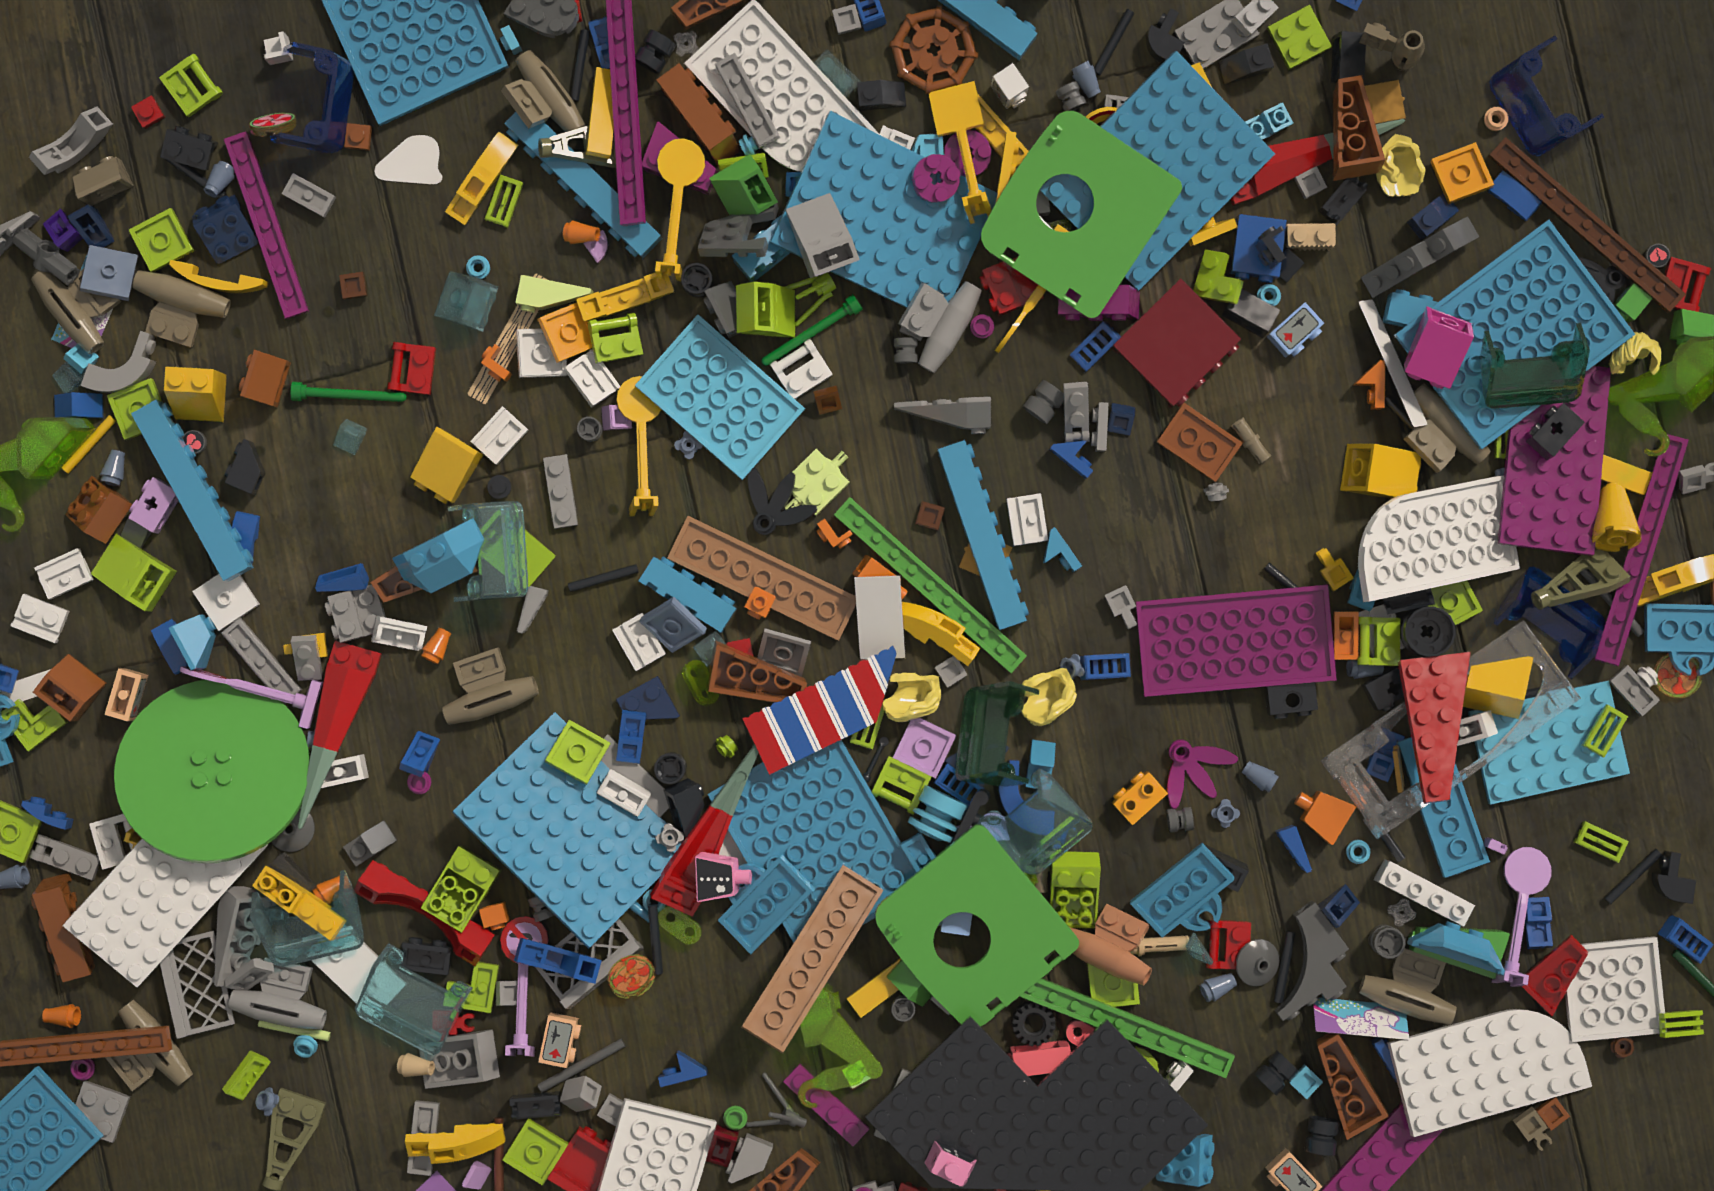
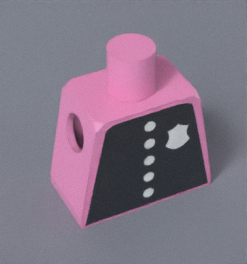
M700 852L695 856L697 902L735 896L739 892V884H751L752 882L751 870H739L738 858Z
M934 1141L924 1163L931 1173L963 1187L967 1183L977 1160Z

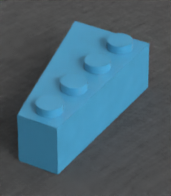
M781 216L771 223V227L765 231L762 230L753 238L766 237L768 249L765 257H757L756 253H748L747 257H739L738 253L732 255L734 263L750 282L758 280L791 253L770 243Z
M653 557L640 577L639 582L649 586L667 599L675 597L691 614L722 633L737 610L733 606L735 601L724 594L721 598L713 594L715 589L705 582H702L701 585L693 581L695 576L683 569L681 573L673 568L674 563L667 558L662 557L659 560Z

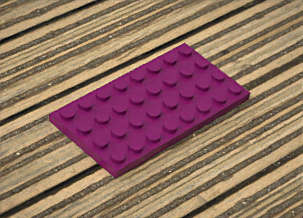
M1591 367L1508 429L1498 544L1587 556L1594 555L1595 542L1592 543V533L1599 508L1611 376L1610 368ZM1565 403L1585 423L1553 458L1546 460L1526 442L1531 436L1528 432L1537 422L1543 423L1546 419L1544 414L1553 405L1557 407ZM1552 426L1553 429L1551 430V433L1555 434L1554 431L1556 430V428Z
M1328 585L1136 602L1144 697L1336 680Z

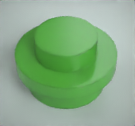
M731 1106L724 1113V1123L729 1129L739 1130L747 1122V1113L740 1106Z

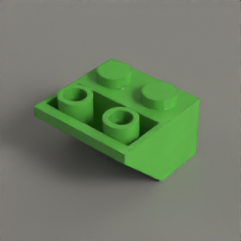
M750 154L709 178L729 215L759 214L778 203L760 167Z
M1686 309L1675 311L1670 340L1677 341V345L1691 346V344L1700 345L1702 350L1714 351V315Z

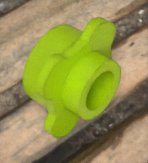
M728 735L716 739V748L724 757L732 758L735 755L734 752L738 750L734 741Z

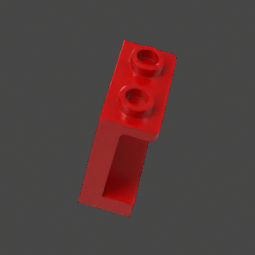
M579 1126L547 1179L566 1191H596L612 1141L608 1139L603 1141L596 1137L597 1132L587 1126L583 1129Z

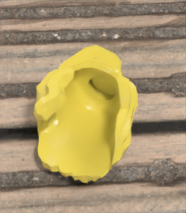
M1395 134L1382 148L1385 162L1380 173H1376L1377 181L1388 197L1415 195V193L1419 192V187L1423 182L1425 167L1419 157V146L1412 143L1411 138Z
M1634 332L1635 335L1612 352L1609 362L1612 374L1624 373L1627 365L1632 364L1636 359H1644L1650 352V372L1655 375L1660 370L1661 348L1657 341L1650 339L1643 332Z
M1067 668L1040 673L1023 681L1022 689L1030 688L1027 702L1022 706L1021 712L1034 726H1043L1050 724L1074 704L1077 694L1075 693V684Z
M895 673L890 676V682H897L898 688L890 698L885 699L882 703L883 710L889 719L895 722H906L932 714L937 710L941 699L938 676H919L916 673Z

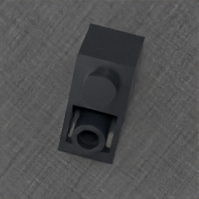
M243 439L242 443L239 442L235 448L234 455L236 458L233 465L229 464L226 469L225 477L227 479L225 483L256 495L265 476V471L254 443Z

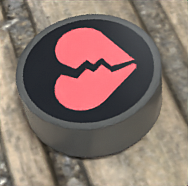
M1654 244L1646 249L1644 258L1654 267L1660 268L1668 263L1670 252L1665 245Z
M190 430L182 437L185 444H189L195 454L202 453L207 446L205 435L199 431Z

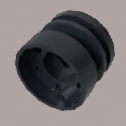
M1434 606L1413 609L1403 617L1400 623V640L1403 646L1409 652L1418 656H1438L1446 652L1455 639V623L1451 616L1443 609ZM1421 627L1430 628L1428 630L1429 636H1421L1423 632Z

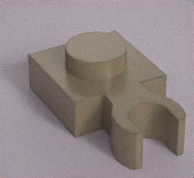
M1530 1107L1513 1120L1528 1142L1534 1138V1144L1539 1150L1543 1151V1148L1540 1146V1142L1543 1139L1552 1144L1551 1138L1543 1132L1548 1127L1533 1107Z

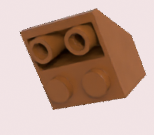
M254 350L253 354L248 356L246 362L248 371L246 378L243 377L239 385L240 396L278 408L291 362Z
M91 475L89 480L83 484L81 492L75 501L69 505L65 515L84 533L106 544L132 504L124 496Z
M68 654L44 676L33 693L71 722L78 721L107 683Z

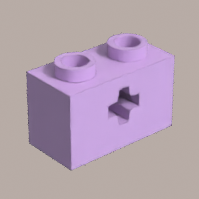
M153 477L144 484L142 488L143 494L139 501L136 500L130 507L129 512L131 514L129 519L149 531L159 534L179 500L171 485L159 478ZM151 500H155V503L158 505L157 508H152Z

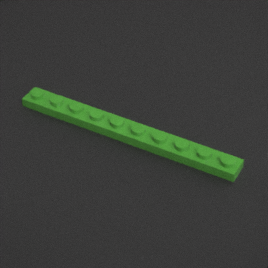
M849 497L834 514L940 611L965 627L964 632L1007 671L1012 673L1026 658L1027 655L852 498Z
M1043 978L1020 995L1022 998L1095 1027H1098L1108 1019L1126 1039L1224 1078L1227 1077L1235 1055Z

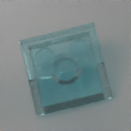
M450 271L434 316L483 332L488 322L492 304L496 299L498 286L476 277Z

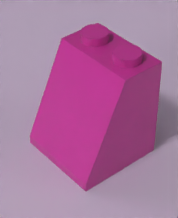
M1426 306L1404 364L1407 375L1415 380H1421V378L1428 380L1432 386L1443 389V387L1450 389L1474 338L1472 324Z

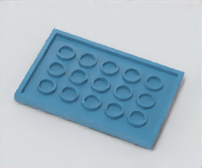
M39 1066L35 1067L0 1101V1191H46L104 1136Z

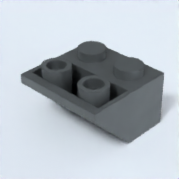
M732 281L705 290L707 297L703 300L710 314L716 313L718 318L714 321L721 335L726 334L729 339L739 334L737 333L736 289Z

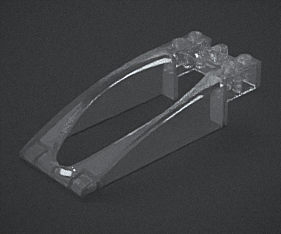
M1524 620L1473 654L1469 659L1467 674H1469L1470 668L1473 665L1530 656L1533 657V663L1541 667L1543 673L1541 687L1524 714L1494 747L1468 767L1453 774L1451 789L1581 699ZM1405 702L1321 760L1332 778L1339 781L1365 818L1363 821L1376 839H1379L1430 804H1423L1420 782L1415 783L1388 802L1361 764L1362 761L1388 743V733L1407 714Z

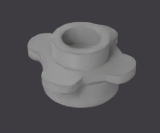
M1213 483L1208 485L1209 488L1204 489L1209 501L1224 500L1227 498L1226 493L1229 492L1227 486L1222 483Z
M668 823L664 825V830L656 836L655 840L658 844L664 845L668 852H673L676 850L678 842L684 839V834Z

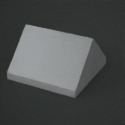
M765 628L757 658L802 677L811 641Z

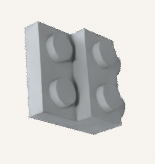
M372 585L367 586V589L350 590L328 596L329 602L325 603L328 616L333 615L335 625L331 626L335 639L339 638L340 643L372 635L376 616L386 618L381 598Z

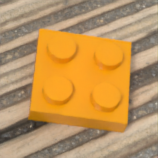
M1476 142L1435 157L1430 161L1448 204L1491 189L1494 186Z
M577 303L537 319L556 363L592 349L588 321H583Z

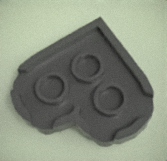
M512 0L504 12L507 18L549 38H555V36L562 35L565 32L569 34L576 27L579 20L578 6L575 0Z

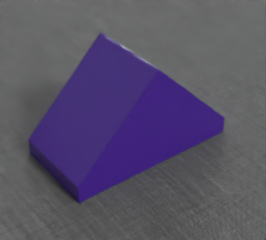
M61 208L43 223L54 244L67 252L83 239Z

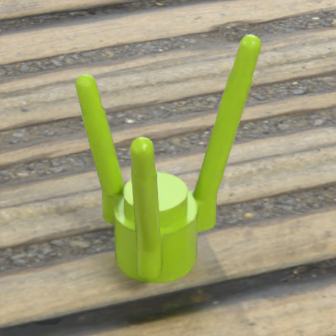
M828 273L785 286L788 289H795L812 283V287L796 295V299H800L814 291L818 296L823 295L795 322V326H799L826 299L833 296L831 291L835 290L836 286Z

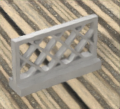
M620 919L607 930L610 931L609 945L596 944V942L592 945L591 957L594 958L596 946L608 948L607 958L601 962L595 984L582 980L575 984L574 978L556 972L555 974L547 973L544 969L535 967L559 997L565 1009L573 1008L607 980L611 969L618 961L628 956L637 955L644 949ZM615 923L620 929H615ZM614 931L623 932L629 940L622 946H613ZM571 932L555 946L562 948L567 943L575 944V952L578 953L579 945L584 944L577 937L576 942L571 941L575 937ZM612 948H616L617 950L612 953ZM550 976H555V981ZM559 977L571 978L570 989L564 994L558 988Z
M210 931L182 938L178 944H184L190 948L184 960L175 956L172 949L160 962L177 1039L235 1024L232 1009L228 1007L229 994L227 988L220 986L223 993L218 1001L205 994L212 982L214 983L215 975L212 978L200 970L207 959L215 963V959L210 957L213 951L216 958L215 932ZM210 937L212 948L208 954L195 948L200 939ZM196 940L193 946L187 943ZM193 950L205 957L198 969L186 962ZM176 960L181 963L179 968H177ZM183 965L196 972L189 984L179 977V971ZM198 973L210 980L204 992L191 986ZM181 983L187 986L184 991L182 990ZM189 988L201 995L194 1007L186 1003L184 995ZM203 997L215 1003L209 1015L196 1009ZM223 997H224L225 1005H223V1004L220 1003V1001L222 1000ZM217 1006H220L227 1010L229 1020L218 1022L211 1018V1015ZM186 1007H188V1008L191 1009V1012H190L189 1015H188V1013H187V1008H186ZM194 1011L206 1018L201 1027L191 1029L189 1018ZM208 1020H210L211 1022L214 1023V1024L206 1025V1023L208 1022Z

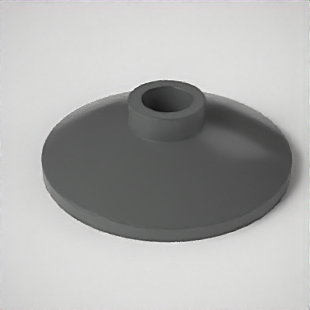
M301 807L290 822V825L293 826V831L288 833L284 830L271 841L280 850L287 852L301 850L311 842L314 836L315 823L310 813L303 828H298Z
M1255 939L1246 943L1239 951L1236 959V971L1239 978L1251 986H1261L1269 982L1276 974L1279 966V954L1276 947L1264 939Z

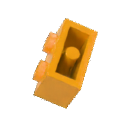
M1141 771L1130 780L1133 784L1127 789L1122 787L1113 795L1115 800L1111 803L1131 825H1134L1168 794L1148 771L1144 774Z

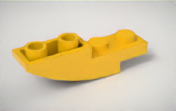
M498 132L457 190V194L445 212L466 225L519 145L501 132Z
M1714 554L1652 573L1651 576L1646 577L1637 607L1714 581Z
M902 602L903 628L924 644L930 638L938 646L955 656L957 660L969 666L980 648L962 635L966 629L965 627L930 608Z
M268 866L264 867L252 885L281 908L299 917L330 941L335 939L347 921L334 912L331 906Z
M494 1123L455 1125L454 1133L406 1134L405 1137L408 1157L429 1156L431 1164L468 1159L488 1152L505 1143L503 1124Z

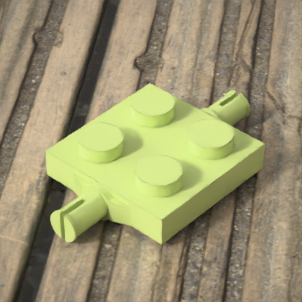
M815 449L793 471L795 474V485L792 492L794 499L784 508L787 510L800 505H816L817 512L815 515L817 516L850 484L838 468L848 456L841 451L831 461Z

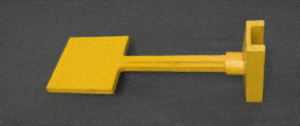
M974 81L933 91L929 94L938 137L953 133L957 134L969 189L968 196L962 197V201L970 224L975 223L974 216L987 213L989 217L992 211L986 192H982L978 188L966 133L968 129L984 126Z

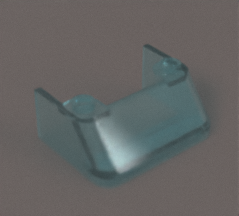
M502 501L448 506V511H463L462 518L464 522L474 518L484 537V542L478 556L479 575L470 578L467 584L468 596L454 597V602L485 601L525 596L528 591V572L522 505L518 501Z
M345 870L340 871L339 891L333 896L334 907H331V909L347 921L333 941L324 937L299 917H290L289 913L280 906L265 908L258 892L252 893L250 919L274 965L281 967L356 950L363 945L364 932L358 899Z

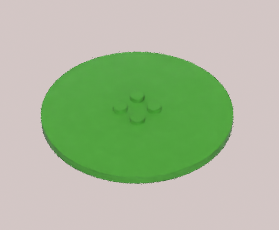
M209 680L184 684L166 692L151 702L140 712L126 731L117 752L114 769L115 791L118 803L125 818L137 835L151 847L167 856L193 863H220L238 859L266 846L281 834L294 819L302 805L307 786V773L310 762L309 748L297 719L281 701L235 689L225 683Z

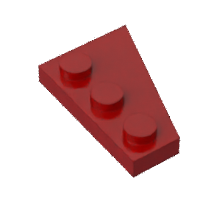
M1570 935L1526 973V975H1529L1528 985L1522 987L1553 1016L1572 980L1586 959L1588 951Z

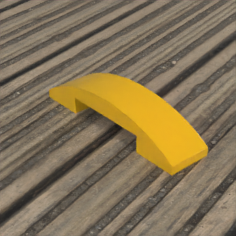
M170 260L169 263L178 273L194 283L220 292L247 293L268 287V282L259 278L240 275L239 283L236 284L199 276V267L193 264Z
M655 272L644 276L642 279L578 298L576 301L583 321L587 322L651 302L673 293L674 289L666 272H663V279H658Z

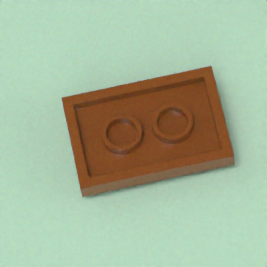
M1186 403L1181 405L1156 442L1213 482L1218 480L1242 445L1241 441Z

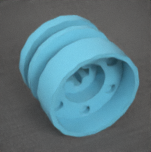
M925 785L919 800L927 807L925 810L914 808L913 812L922 817L919 820L910 816L908 822L919 832L935 840L952 843L955 837L946 833L947 829L954 832L958 831L959 828L952 824L951 821L952 819L963 821L969 806Z

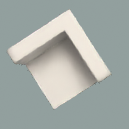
M278 32L279 37L264 40L266 50L264 58L270 65L293 60L289 37L284 32Z

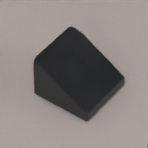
M1288 248L1283 251L1286 258L1281 262L1280 278L1286 283L1304 264Z

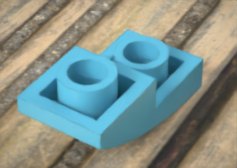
M1282 102L1262 112L1260 115L1245 121V123L1264 140L1293 124V121Z

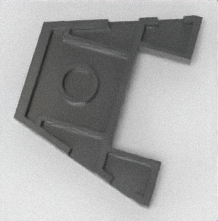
M777 203L759 214L730 215L706 223L698 245L700 256L727 257L728 253H738L739 257H747L748 253H756L757 257H765L768 249L766 237L752 240L747 239L753 223L776 219L779 209Z

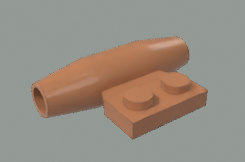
M1106 904L1095 923V934L1070 927L1079 940V946L1073 952L1079 959L1114 977L1143 986L1147 983L1152 968L1130 952L1139 947L1149 929V924Z

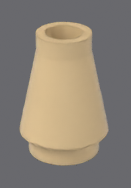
M410 1053L401 1055L397 1063V1071L404 1077L431 1076L435 1070V1063L433 1061H428Z

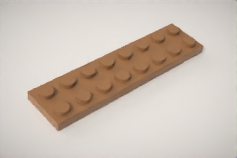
M687 516L667 559L747 597L750 596L754 587H759L776 597L771 606L772 609L838 641L856 606L855 595L690 516Z
M842 865L741 1028L783 1054L883 890Z

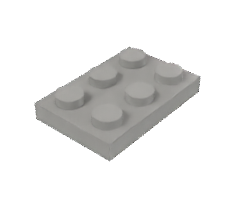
M1224 0L1173 32L1177 39L1185 42L1182 48L1192 64L1200 62L1204 70L1259 36V32L1256 29L1246 38L1231 22L1243 9L1239 0Z

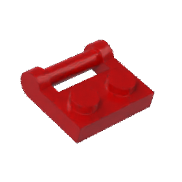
M1670 257L1664 275L1684 293L1687 292L1692 272L1697 274L1689 303L1684 302V296L1674 309L1699 312L1700 297L1706 276H1709L1711 268Z
M393 342L392 350H394L391 381L388 382L387 389L431 395L436 348ZM404 351L410 352L407 384H400Z
M1208 920L1211 926L1209 960H1206V968L1236 969L1237 955L1251 938V922L1219 920L1217 923L1214 920ZM1220 928H1226L1224 961L1218 960Z

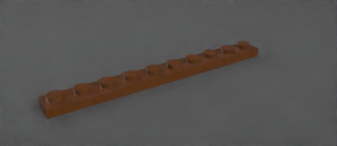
M1506 137L1488 156L1506 173L1534 194L1545 207L1630 281L1651 296L1652 300L1667 313L1686 295V293Z

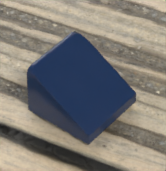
M1112 403L1107 431L1130 435L1135 417V407Z

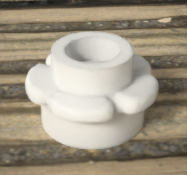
M1641 667L1638 669V677L1648 688L1658 684L1656 679L1658 675L1652 668Z

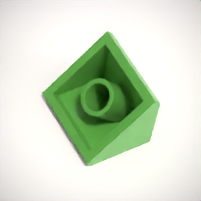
M902 959L887 975V978L908 1000L922 1007L932 996Z

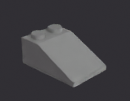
M493 1029L418 1041L420 1058L435 1063L434 1073L431 1076L423 1075L425 1089L484 1082L500 1077Z

